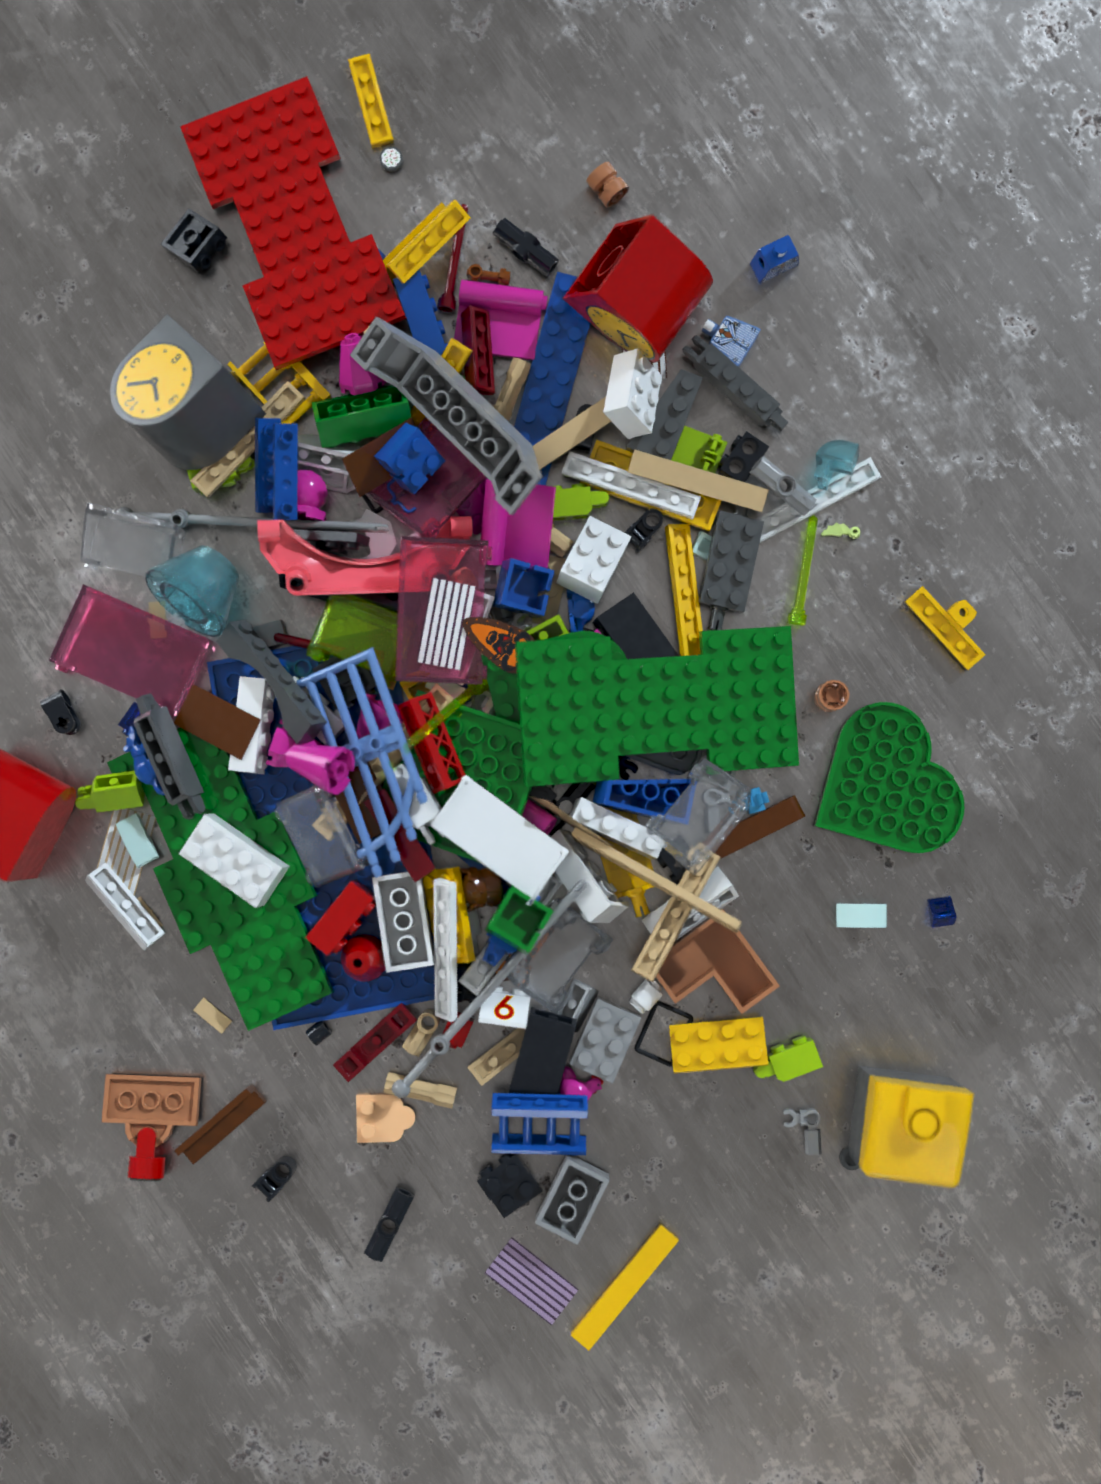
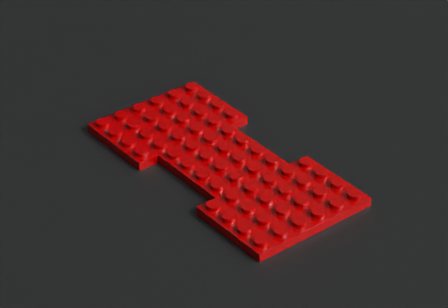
M307 76L180 126L212 209L214 210L231 202L235 203L264 277L242 286L276 371L339 346L348 334L357 333L359 336H363L364 331L376 317L391 325L406 319L372 234L353 242L349 241L320 167L341 158Z

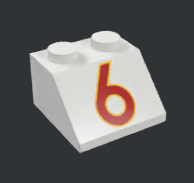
M498 986L481 1005L478 1022L526 1029L530 994H526V990L513 988L512 992L503 991V987Z

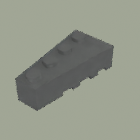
M681 369L657 403L652 433L632 438L625 450L633 453L635 449L671 460L703 377Z

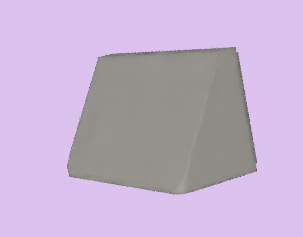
M574 978L556 1014L577 1019L575 1032H579L599 991Z

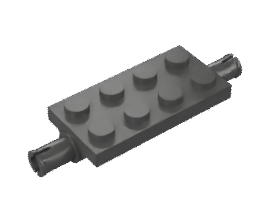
M736 504L733 513L721 510L717 513L701 585L699 602L709 605L712 609L707 627L709 630H722L725 612H728V610L745 612L764 521L747 516L748 508Z

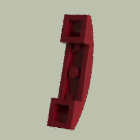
M401 1002L338 1059L333 1066L347 1082H350L396 1038L414 1024L417 1019Z

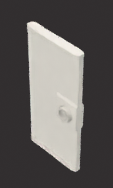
M467 775L462 777L456 790L430 824L431 827L506 882L529 895L532 901L535 900L569 852L568 849L550 838Z

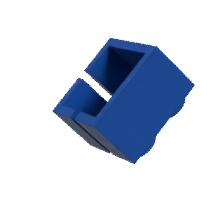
M406 422L374 455L382 467L390 472V476L397 484L412 494H415L428 480L427 474L432 476L446 461L418 427Z
M513 558L502 561L492 606L515 613H526L529 617L533 618L545 616L549 595H537L538 593L550 591L555 570L537 565L530 566V563Z

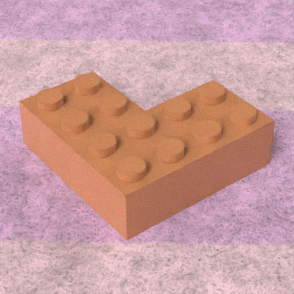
M707 918L675 941L656 976L675 1004L708 979L714 977L741 1014L780 987L740 931L734 933L710 918Z

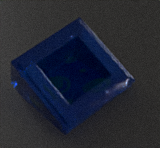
M951 896L928 899L932 927L955 924L957 916Z

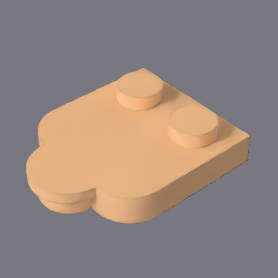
M386 1093L357 1094V1143L395 1142L399 1140L404 1130L409 1129L414 1124L415 1112L409 1106L404 1105L402 1098H398L395 1095Z

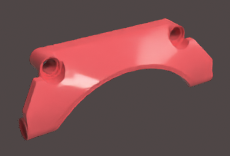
M445 516L426 537L401 552L381 558L352 559L330 554L316 548L300 537L284 520H257L260 551L277 574H285L286 588L290 594L295 596L431 592L433 578L438 574L445 575V591L447 590L448 581H451L449 570L456 569L470 546V537H472L471 516ZM294 578L303 580L302 585L298 587L292 586L290 582ZM440 583L437 584L436 592H439Z

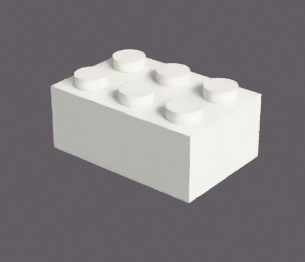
M638 348L614 355L603 411L628 439L652 433L656 406L659 399L658 394L662 382L660 372L652 366L647 357Z
M589 516L559 573L556 583L598 604L632 536Z

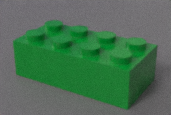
M393 385L359 395L349 394L312 402L322 448H334L346 442L356 443L369 437L378 438L411 418L408 399Z

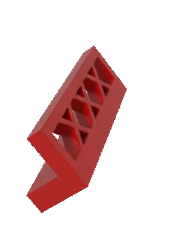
M432 692L409 699L398 705V710L432 793L435 794L459 784L465 773ZM420 701H427L430 708L428 714L422 711L419 704ZM430 723L437 725L439 730L437 736L431 733ZM440 745L446 747L448 752L446 758L439 753ZM449 767L455 770L458 779L450 780L447 773Z

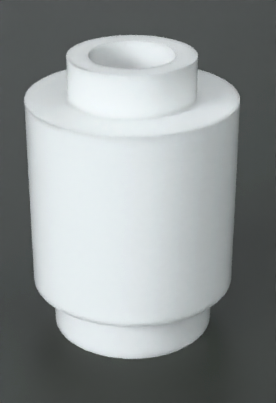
M645 979L631 995L632 998L629 1002L643 1014L646 1010L649 1011L663 996L660 992L663 988L655 980L652 983Z

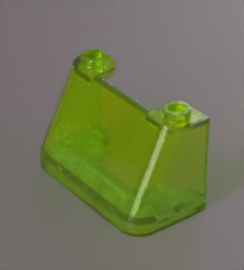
M333 594L329 596L307 648L306 655L318 662L328 660L330 655L345 660L373 647L387 687L394 690L414 646L418 625L408 617L353 595ZM368 660L357 664V666L371 671Z

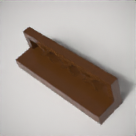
M251 1084L176 1148L174 1152L178 1156L184 1153L194 1165L267 1101Z

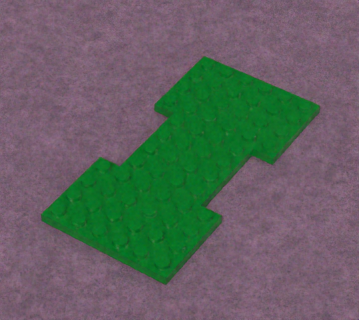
M791 626L699 631L700 655L612 660L610 636L515 642L524 786L619 780L618 756L687 750L706 749L708 772L799 766Z

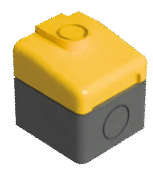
M858 1066L848 1145L850 1158L866 1176L871 1178L946 1188L956 1187L960 1182L974 1093L952 1078Z

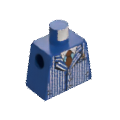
M786 235L761 247L751 260L750 266L759 284L798 266L799 254L790 236Z

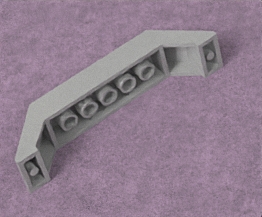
M376 317L350 356L365 371H370L395 386L492 482L496 494L494 499L510 515H514L542 478L532 444L439 353L388 322Z

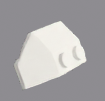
M298 435V470H312L322 477L327 489L347 494L354 490L355 486L342 458L361 447L357 444L346 442L334 448H322L318 435Z

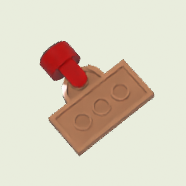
M106 1074L101 1122L125 1123V1133L128 1140L137 1146L136 1156H129L127 1177L130 1180L161 1181L164 1178L166 1157L155 1156V1147L168 1140L174 1125L198 1126L202 1078Z

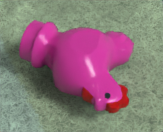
M565 1066L560 1083V1094L588 1095L589 1100L592 1094H596L597 1090L602 1089L601 1085L604 1081L595 1075H592L591 1079L586 1082L576 1077L572 1068Z

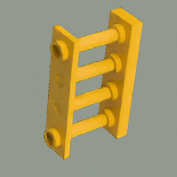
M456 199L452 200L447 206L441 202L383 259L392 284L395 278H398L402 284L405 283L471 219Z
M265 342L238 369L231 361L227 364L232 370L230 372L239 383L242 381L263 405L267 400L260 392L285 369L289 370L292 368L296 372L295 379L290 383L296 389L301 385L304 387L307 384L312 391L310 396L282 423H295L312 407V402L332 398L331 394L300 361L277 371L273 367L258 382L252 385L245 375L269 354Z

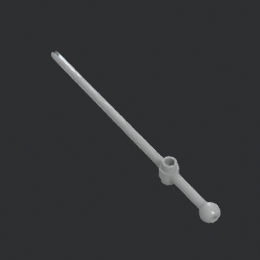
M121 507L116 513L117 521L123 525H129L133 521L168 522L176 528H184L189 524L258 527L257 520H273V518L194 515L185 509H178L172 513L133 512L131 508ZM284 520L292 529L387 533L389 531L377 529V527H389L387 524Z
M583 880L578 881L553 909L554 912L544 929L538 932L540 936L535 944L586 888L587 884L585 883L578 892L575 890ZM517 950L443 1035H436L432 1039L431 1049L403 1080L400 1079L394 1082L392 1092L398 1098L407 1097L410 1093L411 1084L434 1058L448 1051L450 1040L526 956L525 954ZM437 1042L442 1043L444 1047H439Z

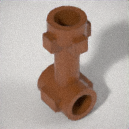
M473 264L467 269V277L470 281L481 282L482 280L498 282L499 285L509 286L511 272L506 271L504 268H500V272L482 270L479 264Z

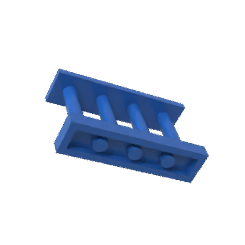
M255 418V512L273 513V520H297L298 424L281 423L280 418Z
M493 1093L492 1116H499V1134H492L491 1153L586 1155V1136H579L580 1118L588 1119V1095ZM509 1117H523V1134H509ZM532 1117L547 1118L546 1135L532 1134ZM556 1118H571L570 1135H556Z

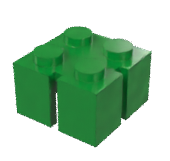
M511 886L487 924L485 931L526 955L530 953L540 936L538 932L544 929L554 911L537 900L532 901L530 905L525 904L531 897Z

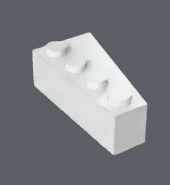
M558 830L550 837L569 850L568 855L565 856L554 873L556 879L564 884L568 890L567 894L578 881L583 880L575 889L577 892L585 883L587 884L586 888L573 901L577 903L581 909V916L587 922L610 923L630 906L625 899L621 902L614 894L617 889L612 883L609 884L600 877L602 872L600 868L592 861H587V852L578 842L574 841L569 831Z

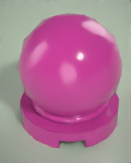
M298 470L297 520L326 521L327 513L321 511L328 496L324 480L312 470Z

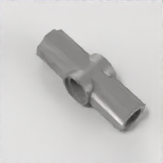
M764 456L751 468V475L768 487L774 496L780 497L802 516H805L815 505L816 498L798 485L794 477L786 475ZM782 480L787 484L785 492H782L779 487Z

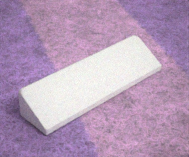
M106 862L87 875L86 883L144 951L165 934L164 930Z

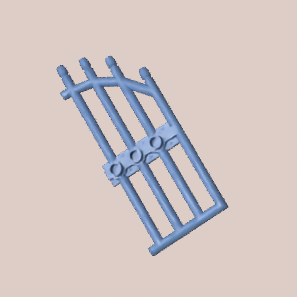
M372 647L297 680V684L301 689L307 687L312 703L320 710L322 716L327 721L322 728L327 746H337L315 684L325 678L328 680L350 742L341 747H345L353 752L355 767L358 766L382 832L381 836L373 842L371 841L351 782H349L348 786L344 789V794L363 848L357 851L359 859L367 856L369 865L372 867V873L377 878L382 876V870L378 865L379 861L375 851L386 843L393 863L401 861L393 836L401 824H403L409 841L417 839L409 815V809L414 792L417 793L416 797L420 804L427 802V796L423 791L424 787L374 648ZM368 660L391 726L382 730L378 729L356 667L357 664ZM345 669L349 673L370 735L358 739L336 677V673ZM397 749H400L409 774L403 796L387 754ZM378 757L398 810L390 825L367 764L368 761Z

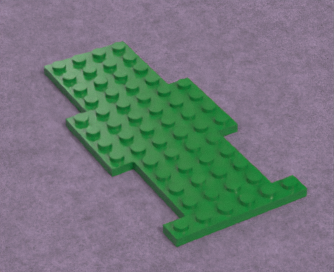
M178 728V734L203 788L204 793L200 795L206 810L200 815L196 813L190 820L185 819L177 804L171 805L168 803L165 795L156 793L152 785L141 782L144 793L173 857L172 860L153 868L189 953H195L211 945L246 1028L250 1031L334 993L314 945L305 938L309 933L297 908V905L316 897L317 894L280 810L258 819L238 772L228 770L230 754L192 733ZM130 752L107 762L112 774L134 771V760ZM204 814H216L290 866L264 906L255 908L179 854Z

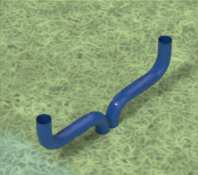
M392 479L387 483V490L393 497L391 500L393 505H400L406 513H412L417 510L416 507L407 510L400 501H395L396 495L390 488V485L395 480Z

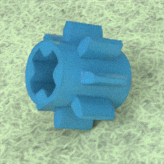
M760 787L743 791L744 798L739 799L742 809H748L749 814L766 810L765 803L769 802L767 791L761 793Z

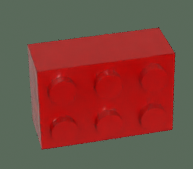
M357 879L351 881L305 938L327 956L333 952L337 954L347 944L348 940L345 939L347 935L355 933L363 924L360 919L364 915L366 917L370 915L376 908L375 894Z

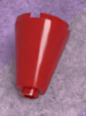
M367 934L351 938L343 947L341 953V963L344 971L357 981L366 982L378 978L386 968L382 942L375 936Z

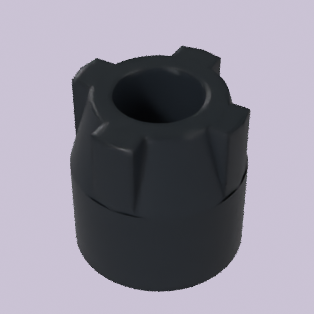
M323 1021L315 1023L306 1030L307 1036L316 1046L332 1034L329 1026Z

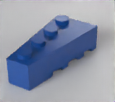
M418 270L403 284L398 278L393 279L413 338L442 355L448 343H444L442 337L446 332L442 321H437L434 312L438 311L434 297L429 298L426 289H429L430 285L426 274L421 275L420 270Z
M697 779L597 781L593 803L672 824L688 825Z

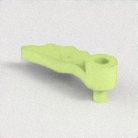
M835 523L828 526L827 530H824L821 535L837 537L848 535L853 539H857L860 537V529L852 527L850 530L843 523Z

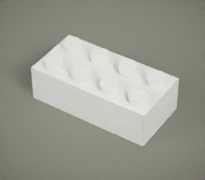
M204 814L179 853L255 908L266 904L290 867L216 814Z
M408 871L382 875L377 878L372 877L386 973L434 965V947L423 878L415 883Z

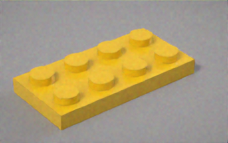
M460 866L436 868L435 871L423 878L433 940L434 879L442 878L456 882L457 963L476 961Z
M763 1017L669 1025L674 1074L768 1066Z

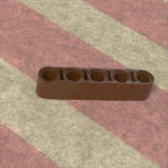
M793 795L696 843L693 847L697 851L698 847L701 846L720 856L721 859L805 817V814L796 796Z

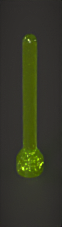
M810 516L808 520L795 606L788 614L787 623L792 625H806L807 615H805V610L803 609L818 523L816 516Z
M482 674L473 676L469 680L468 688L408 739V744L415 746L473 695L483 694L489 688L486 677Z

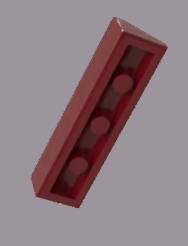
M469 305L461 313L463 345L473 350L464 365L465 380L480 395H494L495 385L489 311Z
M385 788L378 792L390 825L398 810ZM369 798L364 804L378 824ZM401 824L393 837L401 862L416 883L435 871L436 868L418 840L409 841L405 833L406 830L403 824Z

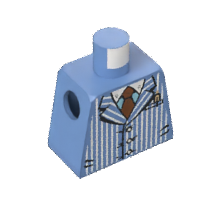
M725 316L720 326L708 319L701 331L712 337L709 344L712 343L739 367L757 339L761 329L733 317Z

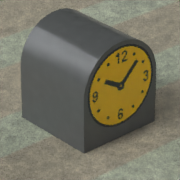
M168 314L126 355L117 367L111 382V402L118 415L169 463L185 470L202 469L218 462L255 426V418H263L266 415L265 411L224 365Z

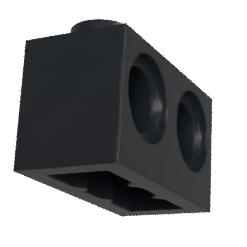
M747 431L743 437L740 435L736 437L731 445L734 450L730 455L725 454L719 462L718 466L721 467L718 472L719 475L746 482L751 475L750 471L753 465L767 452L769 446ZM750 445L754 453L746 454L742 446ZM729 465H739L741 468V472H731V470L729 469Z

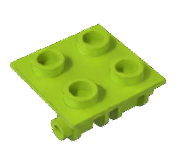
M684 426L671 461L716 474L727 441L721 440L722 436L718 434L711 436Z

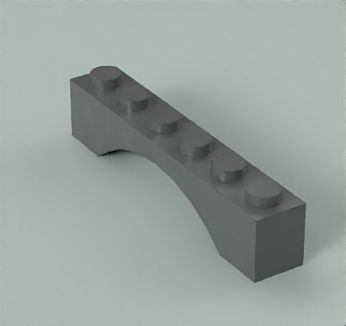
M247 620L229 622L216 642L229 658L249 664L265 678L278 701L283 727L296 744L313 741L327 723L320 710L314 706L307 697V694L298 686L292 675L286 671L279 659L274 656L266 646L265 641L259 637Z

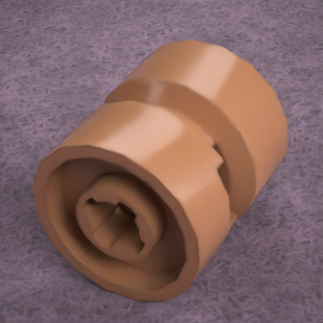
M604 162L599 165L586 180V183L595 193L599 192L598 198L606 208L618 203L629 191V186L622 177H616L617 171L610 162Z
M839 680L827 681L817 687L814 692V702L824 712L839 710L849 700V690Z

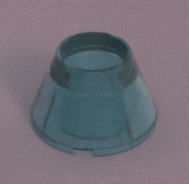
M201 545L153 566L146 572L148 575L145 577V581L149 590L170 614L174 615L177 613L187 620L184 623L186 626L201 634L211 637H217L222 634L226 627L239 581L237 570L226 557L213 548Z

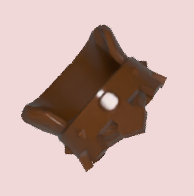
M476 867L461 868L465 901L469 904L467 912L485 906H499L503 899L501 877L488 868L480 870Z

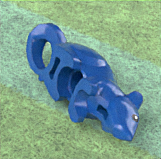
M567 589L566 597L568 599L567 608L570 633L583 631L584 625L590 622L595 614L594 602Z
M130 726L123 751L131 753L134 760L136 777L142 783L152 785L156 793L164 795L136 728Z

